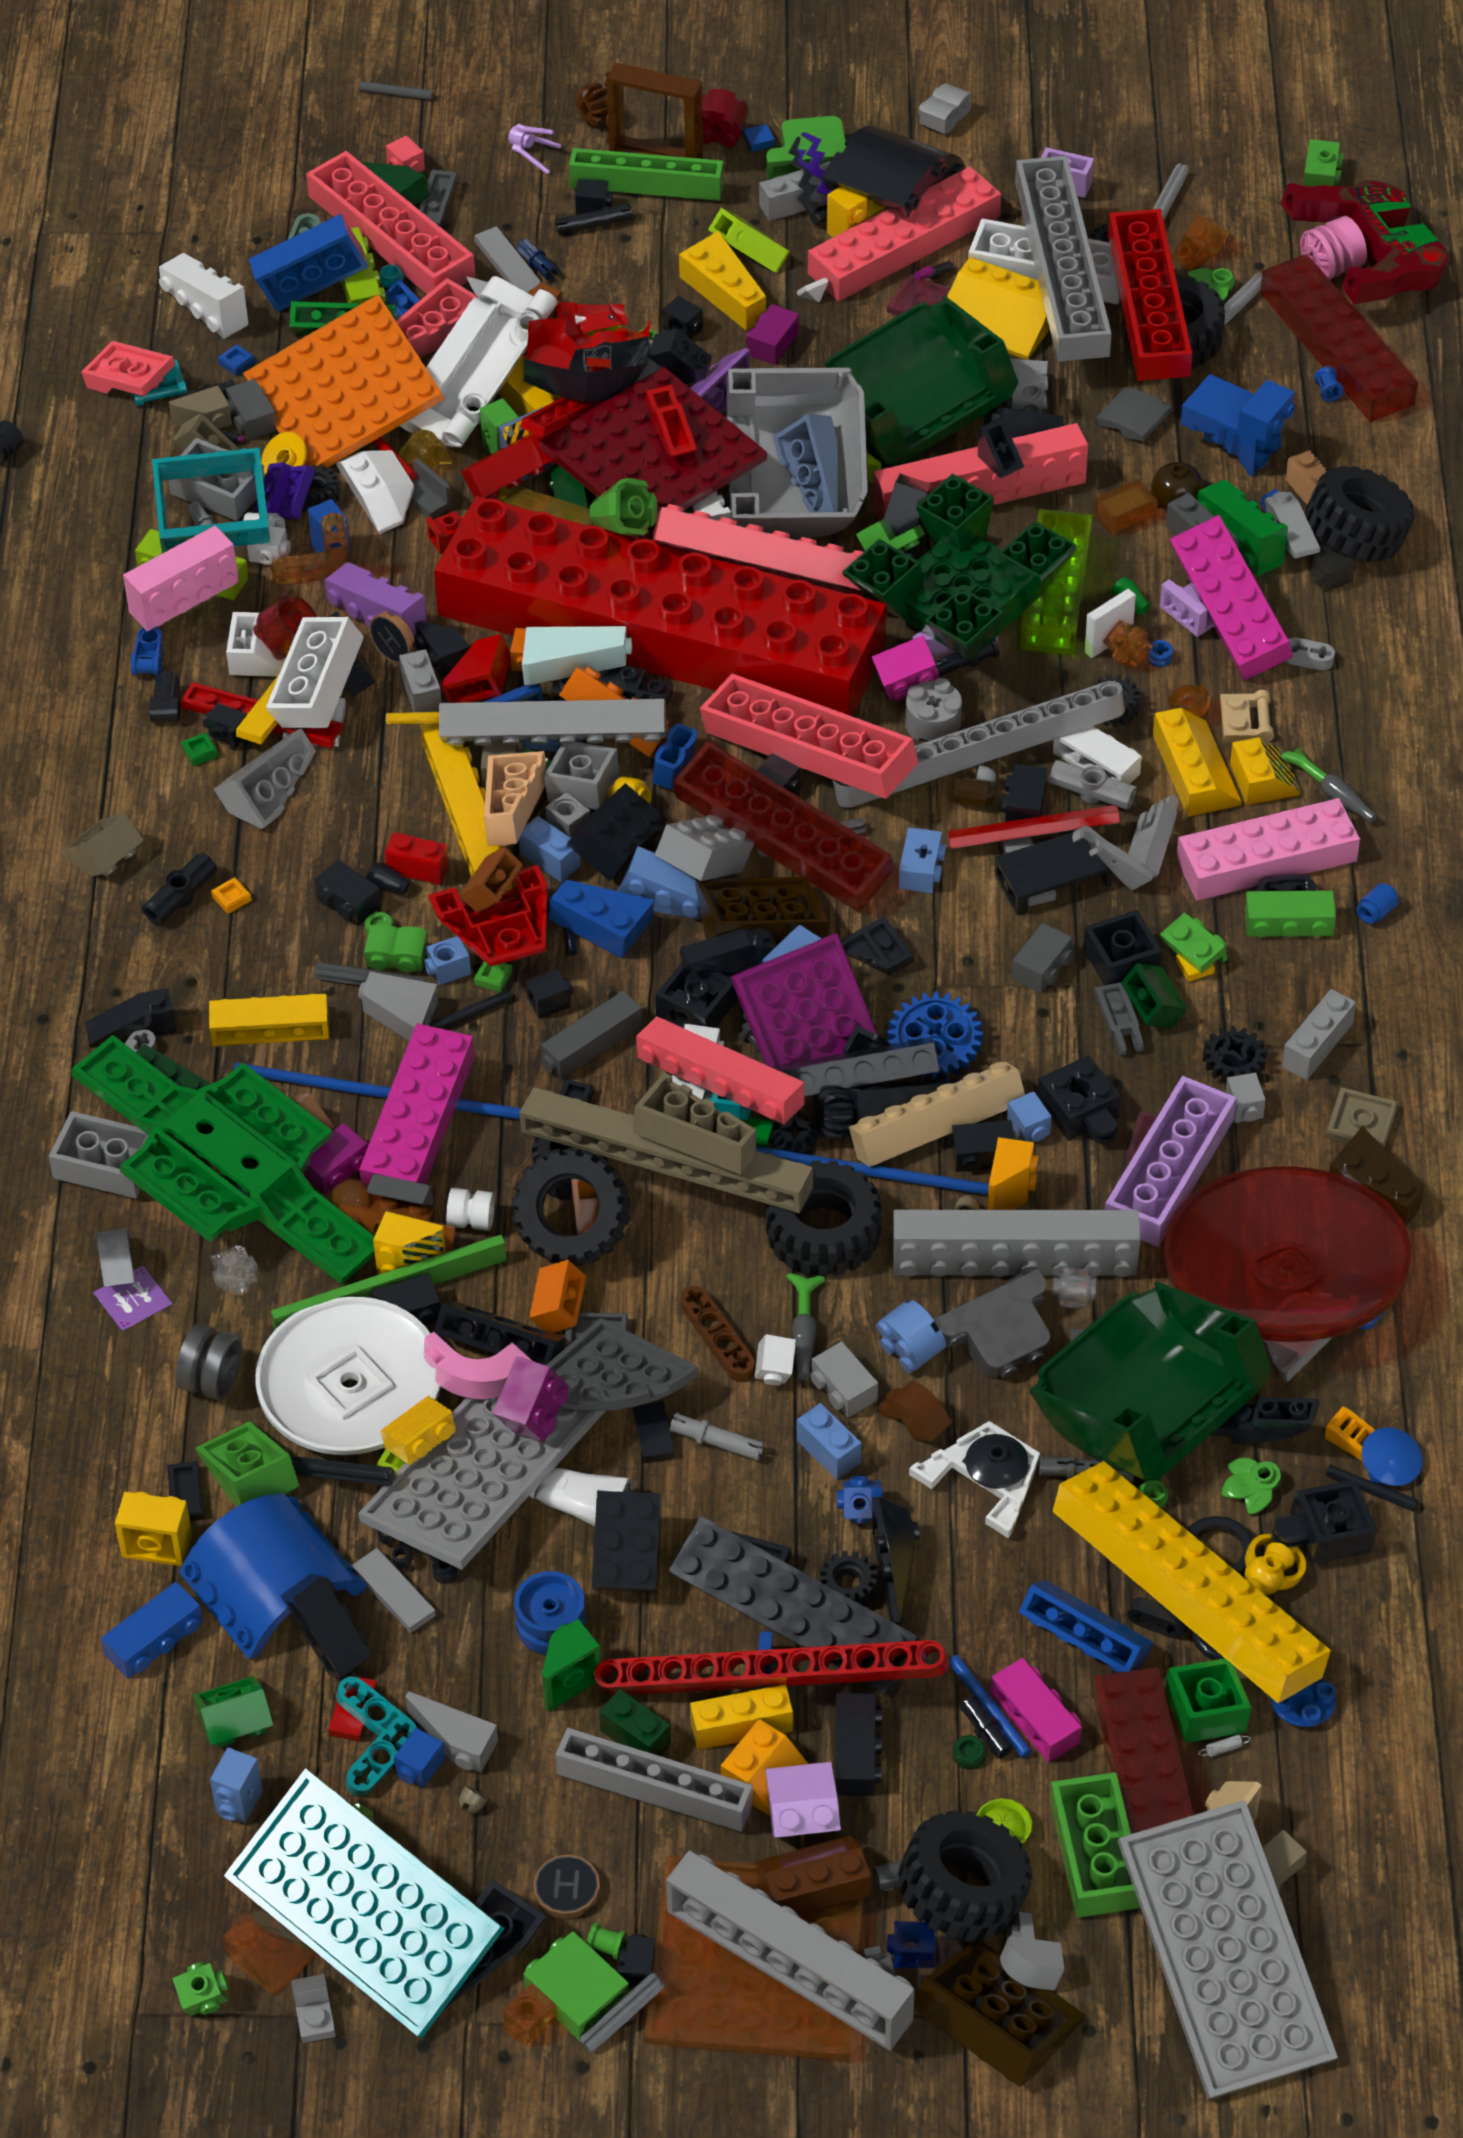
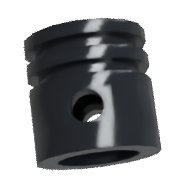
M6 420L0 421V464H3L24 443L20 430L13 423Z

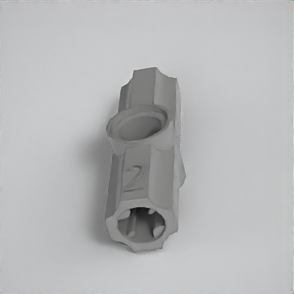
M1056 760L1049 775V783L1079 793L1080 798L1086 803L1093 804L1103 801L1127 810L1132 806L1136 795V786L1107 777L1105 771L1097 766H1088L1083 769Z

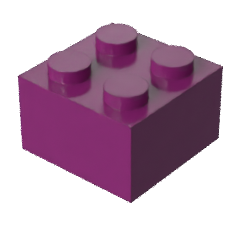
M516 1356L492 1414L512 1432L545 1443L547 1436L555 1428L556 1415L560 1406H563L567 1400L569 1385L549 1366Z

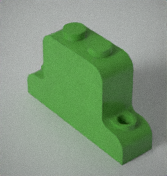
M824 116L784 121L782 123V147L770 149L766 154L767 180L802 170L790 164L795 156L788 152L796 137L801 138L798 149L806 150L801 161L810 163L812 157L806 155L812 142L802 137V132L821 139L816 151L824 152L825 155L819 164L830 163L837 152L842 153L847 147L845 146L846 140L841 119L836 116Z

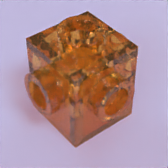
M1121 620L1103 640L1113 652L1112 657L1121 665L1127 663L1137 667L1147 658L1149 651L1153 648V644L1147 639L1148 634L1145 630L1137 625L1134 626Z

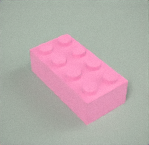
M215 525L123 574L129 613L148 632L223 590L232 587L239 582L234 544Z

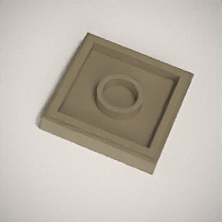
M1340 1087L1325 1138L1348 1144L1363 1126L1385 1148L1397 1111L1398 1101Z

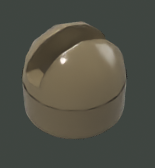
M965 1195L958 1199L954 1209L964 1210L962 1208L966 1206L965 1210H979V1204L976 1199Z
M466 1785L460 1794L459 1805L462 1810L467 1805H470L467 1813L475 1814L483 1808L488 1799Z

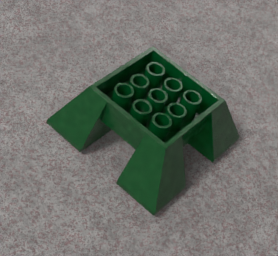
M952 473L916 505V509L934 544L929 551L920 559L915 560L883 540L878 539L842 573L844 577L874 601L887 604V611L916 629L923 631L936 641L971 661L1045 593L1076 551L1077 544L1034 521L1003 550L986 541L994 497Z

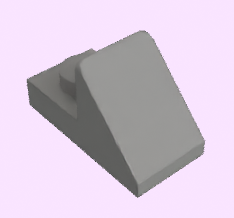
M321 1974L291 1980L302 2043L336 2037L325 1975Z

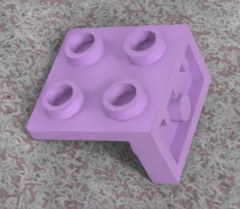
M1169 579L1161 585L1160 608L1196 637L1214 627L1207 615L1208 609L1200 602L1191 584L1182 588Z

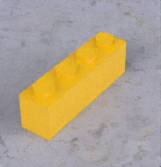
M327 994L283 995L279 997H252L247 999L209 1001V1029L212 1046L329 1039Z

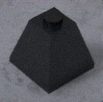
M993 408L985 415L984 421L985 426L1003 417L1012 438L1065 426V423H1063L1064 416L1010 408Z

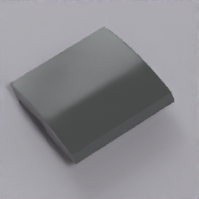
M1125 387L1096 419L1098 426L1120 429L1122 438L1144 441L1173 410L1169 404L1151 394Z

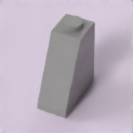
M369 972L366 982L361 983L358 993L359 999H362L363 1012L408 1041L411 1039L416 1023L429 1026L439 1003L437 984L376 972Z

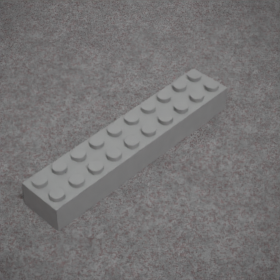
M1057 156L1016 160V190L1057 361L1110 357L1112 333L1068 157Z

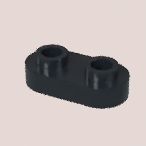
M1301 874L1267 877L1261 880L1258 886V891H1315L1316 889L1314 880L1307 875Z

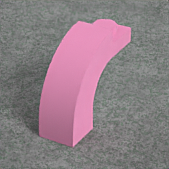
M434 1331L424 1338V1358L431 1367H436L435 1382L447 1391L466 1398H498L516 1356L531 1360L513 1343L492 1357L471 1359L454 1351Z

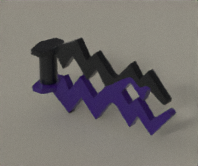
M802 132L801 136L812 142L806 155L812 157L810 163L801 161L806 150L798 149L800 137H796L788 153L795 156L790 164L804 171L797 186L805 191L797 200L809 211L811 222L818 225L820 222L827 220V210L815 211L820 203L809 200L816 186L807 182L813 175L822 179L816 192L827 196L832 190L826 188L822 178L825 171L819 168V163L825 155L824 152L816 151L821 139Z

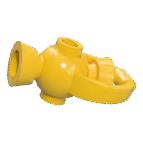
M1262 1534L1254 1538L1247 1548L1245 1554V1579L1264 1595H1270L1277 1590H1286L1294 1587L1305 1574L1306 1560L1298 1546L1288 1548L1281 1543L1273 1542L1271 1534ZM1268 1544L1264 1556L1256 1557L1255 1549L1261 1545ZM1295 1561L1297 1573L1292 1576H1284V1571L1291 1568Z

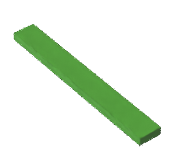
M498 1235L271 1310L273 1329L275 1331L286 1319L300 1310L336 1298H371V1290L426 1274L430 1275L432 1283L435 1285L507 1261L505 1241L502 1235Z

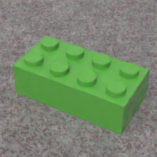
M1116 1772L1051 1782L1050 1806L1076 1918L1141 1908L1117 1842L1120 1837L1130 1835L1131 1832Z

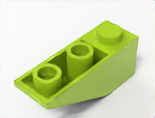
M720 208L708 229L713 234L719 231L728 244L775 273H778L790 253L788 249L738 214L724 208Z

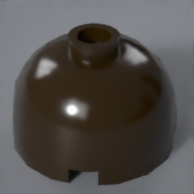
M1184 462L1167 463L1157 470L1152 479L1150 489L1151 501L1158 509L1160 506L1167 509L1168 503L1187 493H1190L1197 500L1198 491L1204 489L1203 478L1198 470L1190 464Z

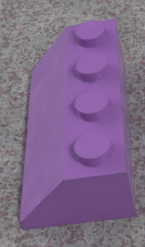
M747 348L724 356L717 364L711 366L705 379L695 381L694 385L690 388L721 414L727 411L728 369H750V350Z

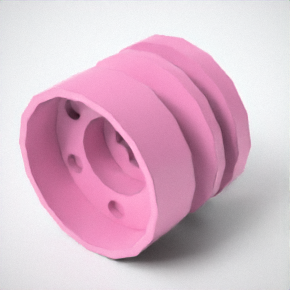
M1347 216L1329 221L1325 226L1321 225L1307 230L1301 236L1300 248L1304 263L1310 274L1320 282L1338 277L1342 272L1346 273L1349 267H1362L1366 262L1367 248L1363 234L1358 225Z

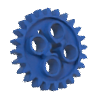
M937 991L934 992L933 998H928L924 992L921 1001L912 996L911 1006L904 1002L901 1003L902 1012L895 1010V1020L889 1021L890 1030L887 1031V1037L890 1041L888 1043L896 1044L932 1037L936 1052L940 1053L937 1055L939 1071L929 1073L932 1080H936L937 1074H942L944 1079H948V1072L950 1071L958 1076L960 1066L968 1070V1060H977L976 1052H981V1041H983L982 1023L977 1021V1012L970 1013L969 1003L961 1006V997L950 1001V993H947L943 999L939 998ZM933 1016L941 1017L937 1020L931 1019V1017ZM911 1034H919L920 1036H918V1037H910L909 1035H911ZM955 1034L961 1035V1037L959 1038H953L951 1036ZM926 1074L920 1075V1078L924 1079Z

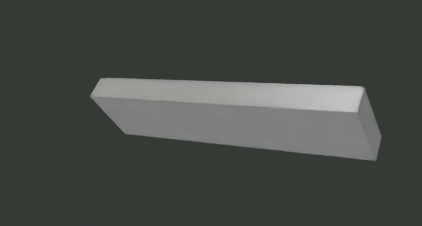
M497 226L474 235V241L505 281L526 293L534 289L541 282Z

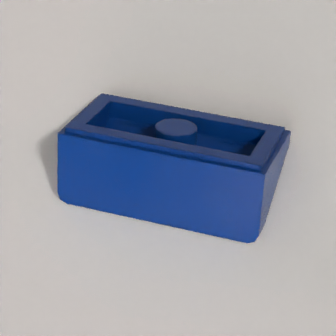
M399 278L385 292L387 304L395 305L400 317L421 300Z

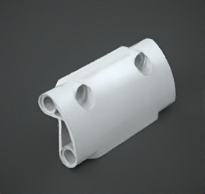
M493 276L480 296L473 298L426 367L445 399L400 426L427 441L443 446L462 447L475 426L481 423L480 408L493 401L527 350L528 330L522 327L529 325V321L547 319L558 303L556 298L549 292L541 289L537 291L535 296H532L509 282ZM472 406H475V407H477L479 410H477V411H470V410H468V408H469V407H472Z

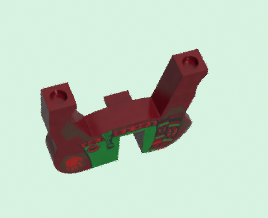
M1363 180L1350 187L1287 184L1280 205L1292 221L1327 223L1339 217L1347 216L1361 230L1366 243L1367 260L1373 267H1349L1342 289L1353 304L1385 300L1404 291L1429 290L1439 284L1448 262V253L1425 224L1404 226L1411 205L1406 194L1401 189L1378 180Z

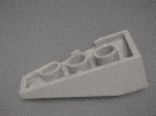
M299 728L214 788V791L228 813L262 829L281 815L285 808L283 806L284 803L295 790L294 785L299 776L304 774L316 751L302 728Z

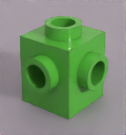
M200 1962L193 1964L187 1968L186 1973L172 1978L182 2009L190 2016L200 2012L201 2014L215 2012L220 2009V2004L228 2001L225 1990L230 1989L227 1977L223 1970L218 1971L211 1963Z

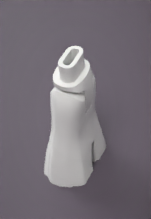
M554 1468L530 1494V1497L595 1527L597 1491L633 1492L634 1484L631 1478L586 1474L563 1468Z

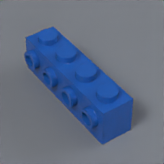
M1047 1580L1031 1584L1019 1610V1613L1029 1618L1028 1620L1034 1625L1048 1629L1055 1633L1056 1637L1060 1640L1074 1644L1089 1657L1110 1665L1112 1670L1122 1675L1128 1676L1141 1671L1154 1644L1153 1641Z

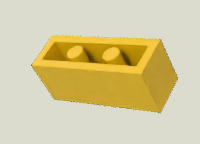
M786 1684L690 1703L691 1726L697 1750L740 1742L758 1719L783 1734L793 1732V1711Z

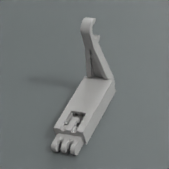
M1172 794L1159 801V803L1153 804L1149 813L1145 811L1140 814L1128 854L1105 840L1089 826H1083L1074 831L1072 836L1073 842L1085 838L1091 844L1090 856L1097 854L1128 888L1134 890L1159 875L1177 816L1178 798Z

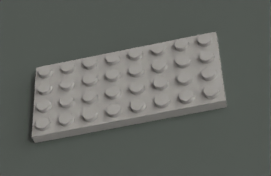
M465 1398L452 1412L456 1427L455 1434H452L449 1439L442 1441L441 1444H437L436 1448L433 1447L426 1456L418 1458L417 1462L414 1461L412 1465L405 1462L395 1473L396 1480H393L392 1485L383 1486L358 1513L359 1520L378 1531L462 1570L606 1410L591 1411L560 1407L556 1415L555 1428L547 1436L545 1443L512 1432L495 1417L492 1412L498 1398Z
M1242 1800L1120 1837L1117 1842L1207 2099L1217 2098L1336 2060L1338 2058L1246 1801Z

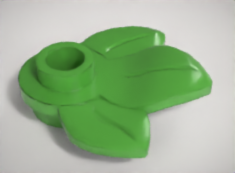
M1200 268L1187 272V275L1196 278V281L1207 283L1209 289L1213 288L1219 294L1222 301L1228 297V291L1234 287L1235 279L1228 269L1219 268L1213 271L1208 268Z
M1239 1458L1228 1464L1233 1475L1225 1481L1221 1492L1222 1497L1245 1499L1246 1509L1250 1516L1268 1507L1272 1502V1491L1281 1482L1282 1476L1279 1467L1273 1462L1263 1461L1258 1463L1251 1458ZM1265 1472L1270 1473L1269 1477L1265 1479L1260 1478L1261 1474Z

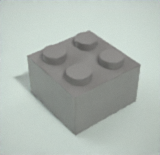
M580 742L562 744L544 774L547 800L551 802L567 792L586 808L597 809L608 797L609 787L620 776L617 749Z

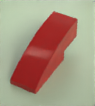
M672 384L646 390V406L659 438L670 458L697 452L682 404L678 403Z

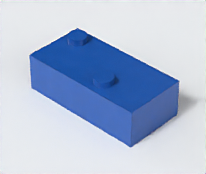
M342 214L249 259L256 282L276 312L290 306L291 301L299 302L369 267L361 244Z

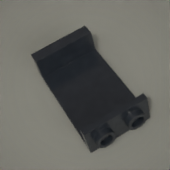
M1074 832L996 856L994 876L1018 916L1028 913V900L1032 896L1098 875L1106 887L1112 886L1113 871L1097 854L1090 856L1091 844L1085 838L1073 842L1072 836Z

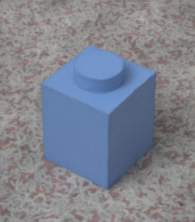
M1035 1092L1008 1102L1007 1120L1012 1121L1013 1130L1021 1141L1038 1142L1050 1135L1051 1115Z

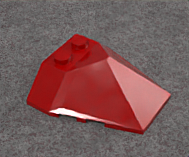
M538 865L520 869V872L517 873L518 875L512 880V889L505 891L497 904L480 913L475 912L466 902H462L456 887L429 894L428 898L436 917L490 967L546 952L547 883Z

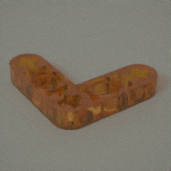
M330 513L322 518L321 529L324 552L284 557L275 560L271 565L273 580L279 584H291L326 579L345 563H350L347 527L344 516L338 513ZM331 526H336L337 532H332ZM333 543H342L340 547H330ZM309 565L317 566V568L312 570L304 569L306 566Z

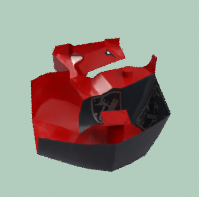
M561 302L555 307L556 319L547 318L529 321L527 357L524 359L523 381L555 396L581 402L608 400L635 384L646 367L650 319L645 330L641 332L630 331L627 328L620 327L614 331H598L592 336L586 335L594 330L628 325L623 304L596 305Z

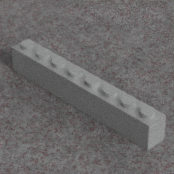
M665 699L439 703V737L448 746H461L463 741H474L475 745L482 746L491 745V741H502V744L517 745L519 740H531V744H547V740H559V743L572 744L576 742V739H587L588 743H602L604 739L615 738V742L619 743L632 742V738H643L644 742H658L660 738L666 737Z

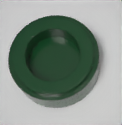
M972 1735L962 1736L957 1739L953 1745L954 1762L959 1767L967 1770L976 1769L981 1766L985 1760L986 1752L983 1741Z

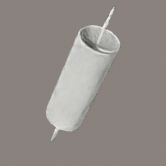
M1236 1735L1208 1744L1204 1750L1208 1752L1206 1755L1213 1757L1242 1747V1740L1240 1735Z

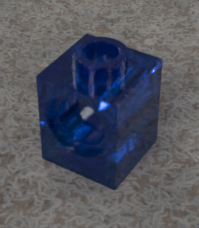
M894 1921V1934H887V1953L890 1952L891 1955H894V1968H934L935 1932L928 1928V1923ZM908 1942H914L918 1946L907 1947L904 1944Z

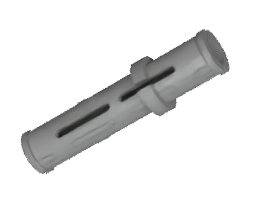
M680 1413L674 1415L676 1420H672L670 1432L693 1438L695 1443L700 1445L707 1443L754 1459L757 1462L760 1460L759 1454L762 1455L764 1442H759L710 1425V1421L705 1419L698 1421Z

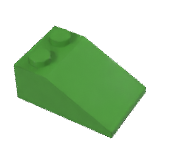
M250 1421L195 1448L201 1460L236 1507L261 1496L284 1493L286 1496L291 1490L299 1487L290 1455Z

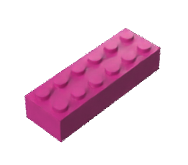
M1220 515L1170 538L1179 564L1198 599L1208 609L1207 615L1243 681L1293 657L1290 643Z
M416 1023L359 1168L364 1189L368 1188L373 1174L422 1184L427 1183L475 1058L473 1036Z

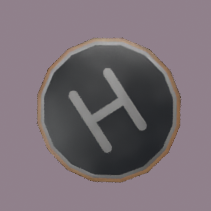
M383 611L372 618L369 623V632L377 650L386 659L400 664L399 655L416 652V647L413 648L412 644L415 641L414 635L401 617L396 614L391 616L388 614V611Z
M570 1854L556 1856L546 1861L538 1869L533 1882L535 1900L538 1905L540 1904L550 1916L560 1919L582 1916L590 1907L592 1908L597 1903L600 1893L599 1876L593 1865L582 1857Z

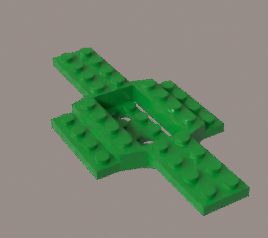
M112 1035L72 1068V1077L148 1135L142 1147L120 1165V1173L210 1243L226 1229L231 1232L258 1220L341 1285L375 1256L374 1235L315 1191L303 1175L311 1161V1155L331 1138L332 1130L243 1062L223 1079L197 1090L177 1085ZM199 1124H210L214 1130L209 1134H202L196 1127ZM174 1134L177 1140L183 1141L185 1144L191 1147L194 1151H196L199 1157L206 1159L216 1168H218L221 1174L228 1176L233 1181H235L238 1185L242 1187L243 1191H245L246 1193H250V1198L247 1197L240 1190H238L231 1183H229L227 1180H225L218 1173H216L209 1166H207L204 1162H202L200 1159L194 1156L191 1152L185 1149L182 1145H180L178 1142L172 1139L170 1136ZM245 1158H253L257 1160L259 1165L254 1169H247L241 1162Z

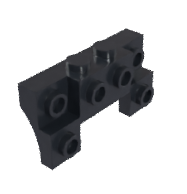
M626 665L598 671L601 674L600 680L606 684H609L611 681L624 690L622 695L628 699H632V697L637 699H665L666 706H668L673 696V683L646 677V669ZM570 677L554 681L550 690V699H555V696H559Z

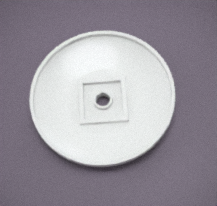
M341 1297L300 1310L276 1328L266 1341L259 1355L255 1377L261 1408L270 1423L290 1441L313 1451L333 1455H354L385 1448L380 1430L428 1395L434 1398L435 1401L439 1396L441 1386L435 1382L436 1367H431L424 1358V1338L431 1333L424 1324L408 1311L389 1302L373 1298ZM348 1379L358 1382L357 1385L350 1388L344 1387L342 1383Z

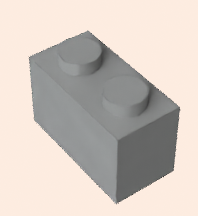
M426 649L399 655L401 678L413 712H439V703H441L440 686Z
M842 1341L812 1358V1373H810L813 1384L818 1389L822 1388L828 1395L832 1406L836 1410H841L847 1418L878 1401V1382Z

